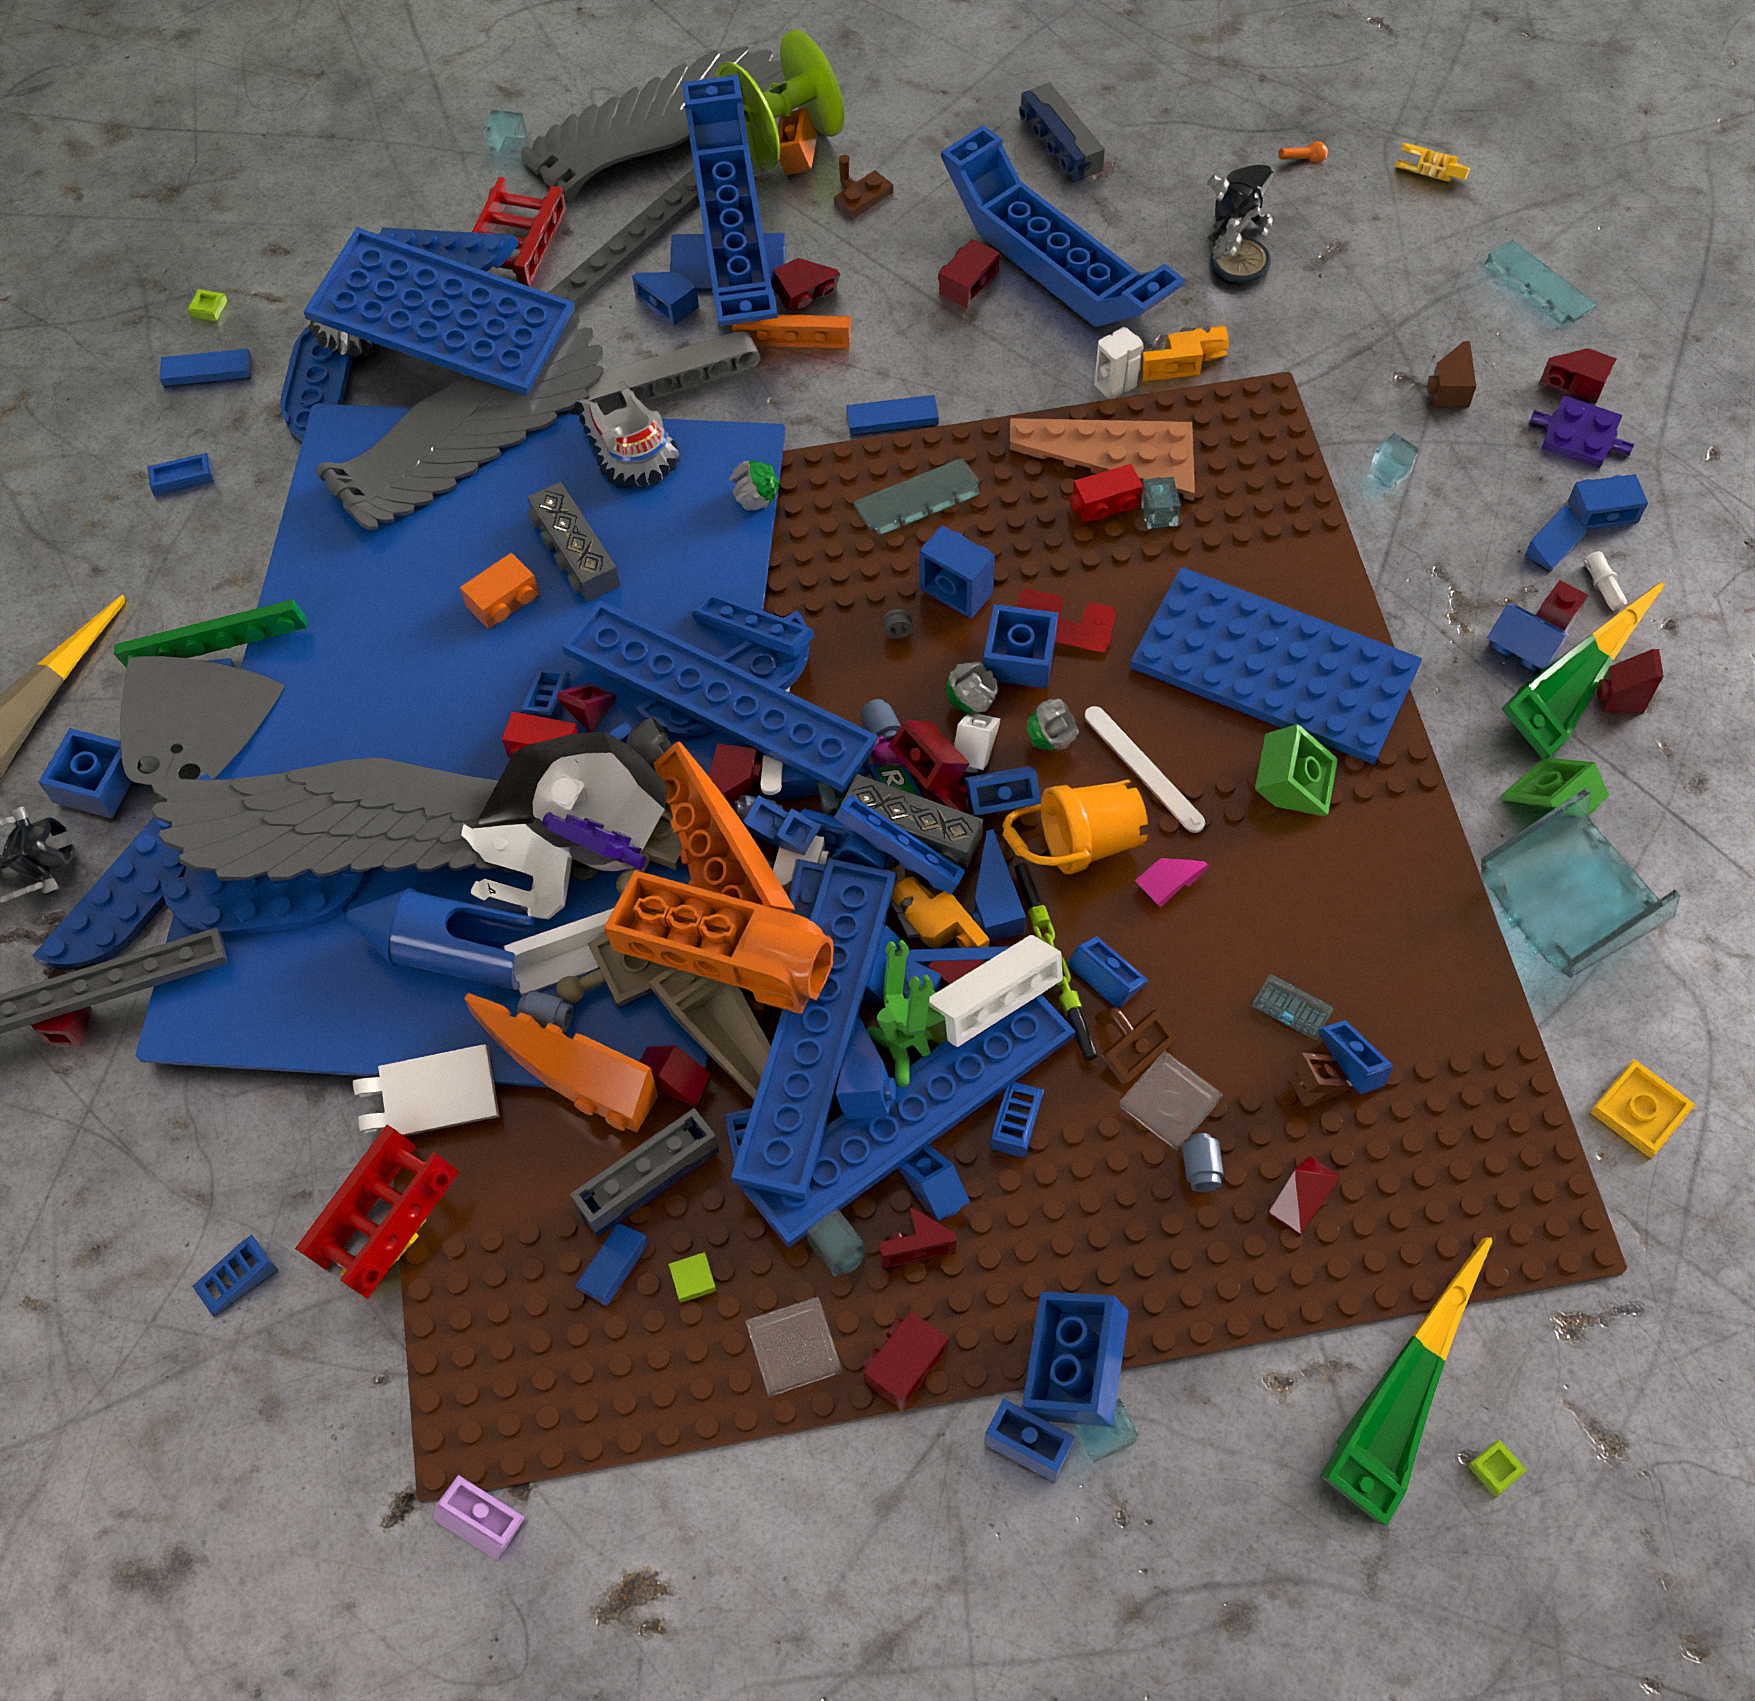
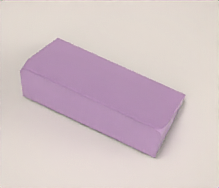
M459 1475L436 1504L432 1516L435 1522L497 1561L505 1552L525 1518Z

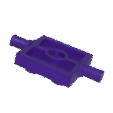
M1565 395L1559 408L1552 416L1534 409L1529 421L1547 427L1542 449L1601 468L1605 457L1611 450L1630 456L1635 444L1617 438V428L1623 415Z
M548 812L543 818L542 824L547 826L546 830L602 856L616 858L620 863L629 864L638 870L645 866L646 857L640 855L642 848L631 844L632 837L614 830L611 833L604 830V825L589 818H584L583 820L567 814L566 818L562 819Z

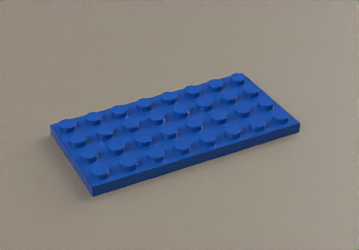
M356 227L304 309L305 319L528 396L575 311V304L573 301Z
M1181 567L1130 661V668L1281 728L1299 724L1319 743L1375 765L1423 658Z

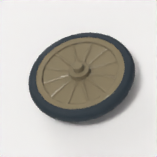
M1242 237L1234 256H1230L1227 253L1222 260H1214L1212 257L1216 254L1211 252L1210 262L1214 271L1222 278L1236 283H1248L1260 279L1267 273L1271 265V256L1267 248L1259 241L1249 237Z

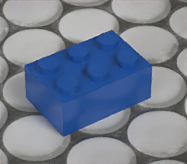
M1040 1291L1022 1407L1026 1411L1047 1422L1113 1427L1129 1311L1114 1295Z

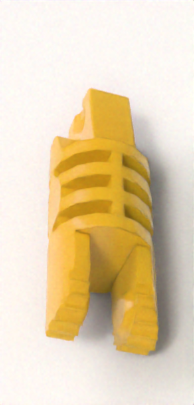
M1402 143L1401 150L1406 153L1420 155L1421 157L1418 165L1406 160H1397L1396 168L1450 182L1452 177L1462 180L1467 179L1470 167L1458 164V157L1409 143Z

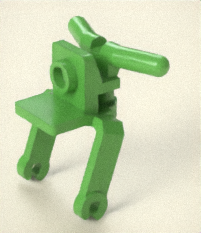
M900 940L898 942L900 949L895 952L897 946L893 941H890L885 948L887 954L883 990L885 1008L877 1015L880 1028L869 1026L866 1030L871 1040L886 1048L895 1061L896 1085L906 1087L909 1084L910 1058L906 1048L914 1045L923 1057L930 1055L927 1041L931 1040L932 1036L928 1027L944 1021L945 1016L928 1006L929 997L936 993L933 989V982L928 975L922 976L924 981L922 986H920L921 981L919 978L913 976L909 981V998L905 999L903 997L906 959L909 954V948L903 940Z

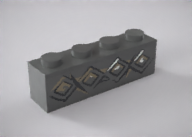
M561 481L527 496L530 510L526 511L527 516L534 528L539 527L541 529L540 536L546 548H553L555 551L553 555L561 571L567 570L569 574L567 576L568 581L575 593L580 591L586 602L620 587L617 567Z
M858 774L855 776L842 802L843 804L851 794L964 869L968 868L983 837V819Z

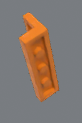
M777 315L778 318L732 324L733 333L737 331L748 332L755 346L850 348L851 316Z

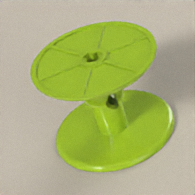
M798 29L787 31L781 41L780 60L785 78L784 82L780 84L776 82L771 83L769 89L762 92L753 78L741 66L733 62L720 64L716 73V77L739 76L750 157L757 166L765 170L774 168L780 157V140L775 118L779 116L788 117L791 114V110L806 107L815 130L820 134L828 137L837 136L844 126V104L835 74L818 45L806 33Z

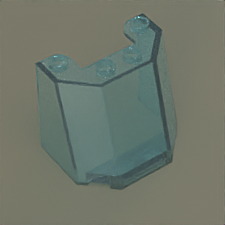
M1587 788L1481 858L1482 872L1480 877L1485 885L1494 892L1504 909L1501 911L1504 919L1512 928L1518 926L1526 936L1523 938L1524 942L1533 954L1537 955L1540 953L1558 972L1564 973L1569 978L1574 977L1673 919L1676 915L1680 894L1673 890L1659 900L1597 829L1588 816L1591 793Z

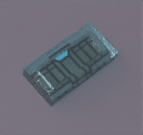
M1272 974L1269 975L1253 1002L1254 1008L1314 1040L1318 1039L1319 1028L1325 1027L1334 1010V1007Z

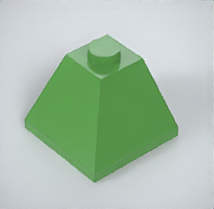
M1544 758L1501 796L1503 801L1560 812L1588 815L1596 811L1598 805L1609 797V794L1595 762Z

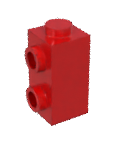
M1128 464L1074 480L1073 494L1069 496L1070 505L1074 513H1079L1083 523L1101 520L1107 516L1140 507L1144 486L1132 464Z
M512 712L504 731L502 742L507 756L512 757L514 751L529 744L570 734H578L576 723Z

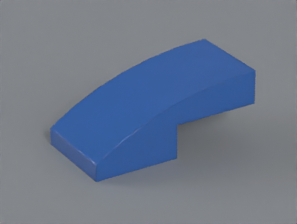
M759 795L742 822L749 833L778 847L801 855L806 854L821 825L791 808L789 812H786Z

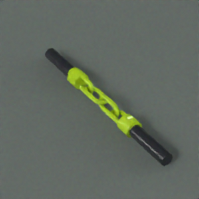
M1026 863L1017 864L1014 870L1029 908L1028 915L1036 937L1055 948L1053 943L1055 932L1046 907L1041 904L1029 868ZM1047 927L1050 934L1045 933L1043 938L1039 929ZM1061 956L1065 976H1063L1062 981L1056 984L1060 986L1063 993L1059 996V1000L1065 1015L1069 1017L1072 1028L1076 1031L1075 1036L1084 1061H1091L1096 1059L1098 1055L1081 1012L1082 1006L1077 991H1071L1068 983L1071 980V975L1065 959Z

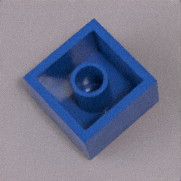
M941 526L919 550L920 590L972 619L993 594L995 555L987 548L978 546L965 539L959 532L951 531Z
M994 604L983 659V666L986 670H991L993 673L992 677L996 678L998 682L1047 688L1056 641L1058 613Z
M69 728L38 781L53 803L111 819L133 782L128 779L124 771L121 741ZM140 761L137 764L138 770L142 766V763Z

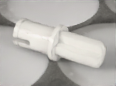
M1597 551L1589 554L1583 562L1594 580V589L1601 591L1611 610L1617 611L1625 607L1627 600L1617 583L1619 579L1618 574L1610 569L1602 552Z

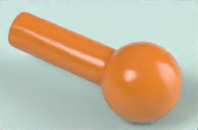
M1314 141L1308 147L1280 148L1278 151L1280 160L1309 159L1313 162H1322L1328 155L1327 146L1321 141Z

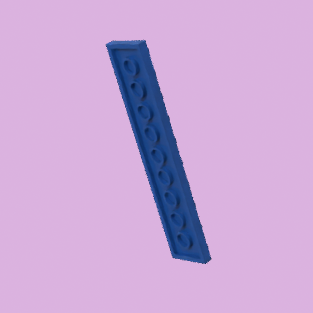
M600 600L562 645L565 655L843 793L878 744L877 735Z
M828 859L810 921L819 926L825 936L831 937L834 948L833 966L817 1000L809 998L802 1014L782 1009L731 1175L732 1183L805 1200L837 1090L841 1065L853 1034L896 884V872Z
M1040 994L962 1045L956 1047L946 1040L930 1051V1055L922 1057L910 1066L909 1084L906 1087L896 1085V1098L890 1102L888 1116L845 1120L842 1114L827 1125L805 1200L744 1185L743 1192L789 1248L1075 1037L1076 1031Z

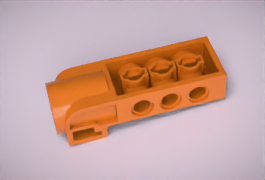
M634 870L604 926L613 951L748 989L753 992L757 1002L802 1014L809 998L817 1000L833 966L834 948L831 937L825 936L819 926L805 917Z

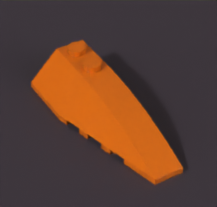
M676 742L654 762V767L658 776L666 783V803L670 805L673 819L670 822L673 832L679 836L682 850L679 851L683 864L687 865L691 877L688 884L792 913L795 910L794 906L763 853L735 811L682 743Z
M467 993L464 999L473 1017L491 1038L519 1065L545 1085L573 1101L574 1106L583 1113L593 1115L595 1112L605 1117L606 1122L618 1130L624 1131L625 1128H628L636 1133L638 1132L659 1097L649 1066L578 1033L575 1034L573 1039L568 1038L562 1033L561 1027L548 1023L544 1029L532 1016L520 1012L515 1017L510 1016V1011L505 1006Z

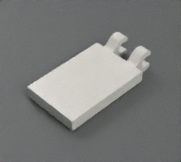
M486 1044L378 1066L380 1077L362 1078L353 1081L355 1096L359 1095L360 1098L382 1094L384 1113L358 1116L359 1129L365 1133L383 1130L386 1125H389L403 1136H409L500 1117L489 1048Z

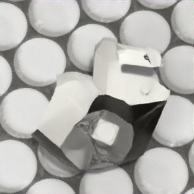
M604 731L570 734L529 744L514 751L475 826L470 828L464 824L461 835L466 838L472 848L480 854L485 862L533 876L535 889L525 891L483 879L480 882H475L471 889V894L482 900L492 897L519 905L528 913V916L549 920L565 907L572 859L603 871L633 869V866L620 863L616 858L602 856L546 830L547 826L542 824L545 814L551 812L562 819H565L567 814L583 820L584 818L595 820L604 825V830L611 833L614 830L632 837L630 843L643 850L665 810L666 783L642 756L628 744Z

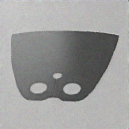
M163 656L129 657L120 717L121 755L125 774L133 782L151 785L156 779H181L178 775L180 768L186 764H195L201 770L199 777L208 773L213 780L250 740L279 698L285 685L251 671L208 661ZM173 745H182L183 750L180 753L174 755L171 752ZM147 756L155 757L159 761V768L150 774L141 773L137 768L138 762Z

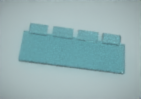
M1514 240L1490 252L1488 259L1485 261L1484 265L1499 277L1505 275L1503 280L1518 292L1523 293L1526 291L1524 296L1541 310L1548 307L1546 313L1561 325L1567 323L1568 320L1572 323L1594 311L1598 306Z
M960 458L853 502V505L869 530L875 528L877 533L882 535L900 528L898 518H900L904 525L928 516L925 508L927 506L929 511L934 514L955 505L954 495L959 503L980 495L978 488L979 480L964 459Z

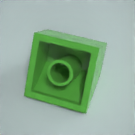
M1299 724L1266 733L1255 790L1275 807L1320 816L1328 815L1338 759Z

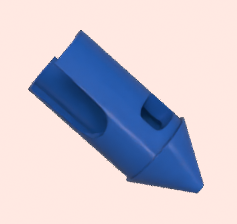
M408 888L350 909L346 916L347 921L392 966L400 964L513 990L520 988L519 981L514 979L515 953L498 948L505 949V945L536 935V923L533 917L416 892L413 888Z

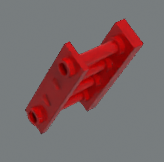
M499 177L494 188L492 187L489 191L488 200L472 232L493 233L497 224L530 230L528 236L524 238L515 237L519 242L515 249L521 250L519 255L514 258H508L499 267L513 270L518 283L530 287L566 211L563 190L561 187L551 186L547 196L543 197V199L511 194L507 192L504 177ZM506 204L540 210L533 219L502 213Z
M389 1125L384 1127L295 1247L297 1251L325 1270L329 1268L333 1261L346 1269L340 1281L366 1299L370 1297L459 1173L456 1168L434 1152H432L426 1162L412 1155L417 1146ZM402 1167L416 1175L403 1194L389 1186ZM379 1198L393 1206L380 1225L366 1217ZM356 1229L370 1238L357 1257L343 1249Z

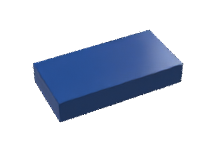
M207 453L147 467L150 489L154 496L214 482L211 461Z

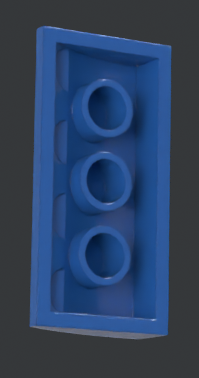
M763 233L770 280L773 269L785 264V233ZM671 234L670 272H678L684 278L692 280L697 286L698 292H713L704 234Z

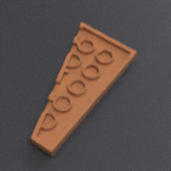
M1010 418V450L1041 459L1048 457L1063 460L1064 465L1075 468L1076 464L1091 468L1090 472L1095 474L1132 464L1142 483L1156 486V491L1166 494L1168 490L1184 494V499L1194 501L1195 481L1192 422Z

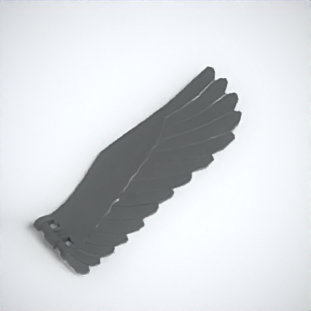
M740 47L721 55L717 50H713L698 58L690 67L683 63L673 68L664 79L661 77L652 78L642 90L636 86L626 92L621 98L618 96L610 97L600 107L594 103L585 108L579 117L574 114L569 115L561 126L558 124L553 125L545 137L538 136L533 142L532 149L527 146L523 147L521 151L522 159L536 175L543 177L547 185L550 187H561L564 200L570 202L577 196L582 185L601 170L631 158L675 147L690 138L681 82L716 78L717 69L720 64L733 62L741 66L753 78L760 90L764 92L769 89L771 83L776 82L780 84L785 81L781 60L770 62L773 58L771 50L749 53L748 47Z
M572 314L528 396L471 376H466L418 402L380 441L363 454L344 463L323 462L318 465L315 473L322 481H327V488L338 501L344 502V509L360 526L368 530H376L378 522L392 523L394 522V516H406L414 513V507L432 504L434 502L433 495L449 492L457 488V479L475 474L478 471L479 464L498 458L501 455L500 448L523 443L526 440L527 432L549 427L558 421L556 413L575 408L576 401L581 398L588 400L589 392L587 390L598 383L604 372L603 367L596 366L603 358V349L600 345L588 346L593 338V330L588 327L577 329L580 324L579 316Z
M376 757L333 762L272 775L225 780L156 779L152 784L155 794L166 802L156 803L151 808V812L155 819L172 825L170 828L160 830L159 838L166 847L183 852L179 855V863L191 869L216 871V876L220 881L248 880L268 874L270 881L291 880L308 871H312L315 876L325 877L334 875L348 867H351V872L362 873L379 866L385 871L394 872L414 865L418 872H432L447 864L451 871H459L474 865L479 871L501 867L506 873L517 871L485 862L480 854L472 848L466 838L461 835L464 824L470 828L475 826L498 783L497 780L471 777Z

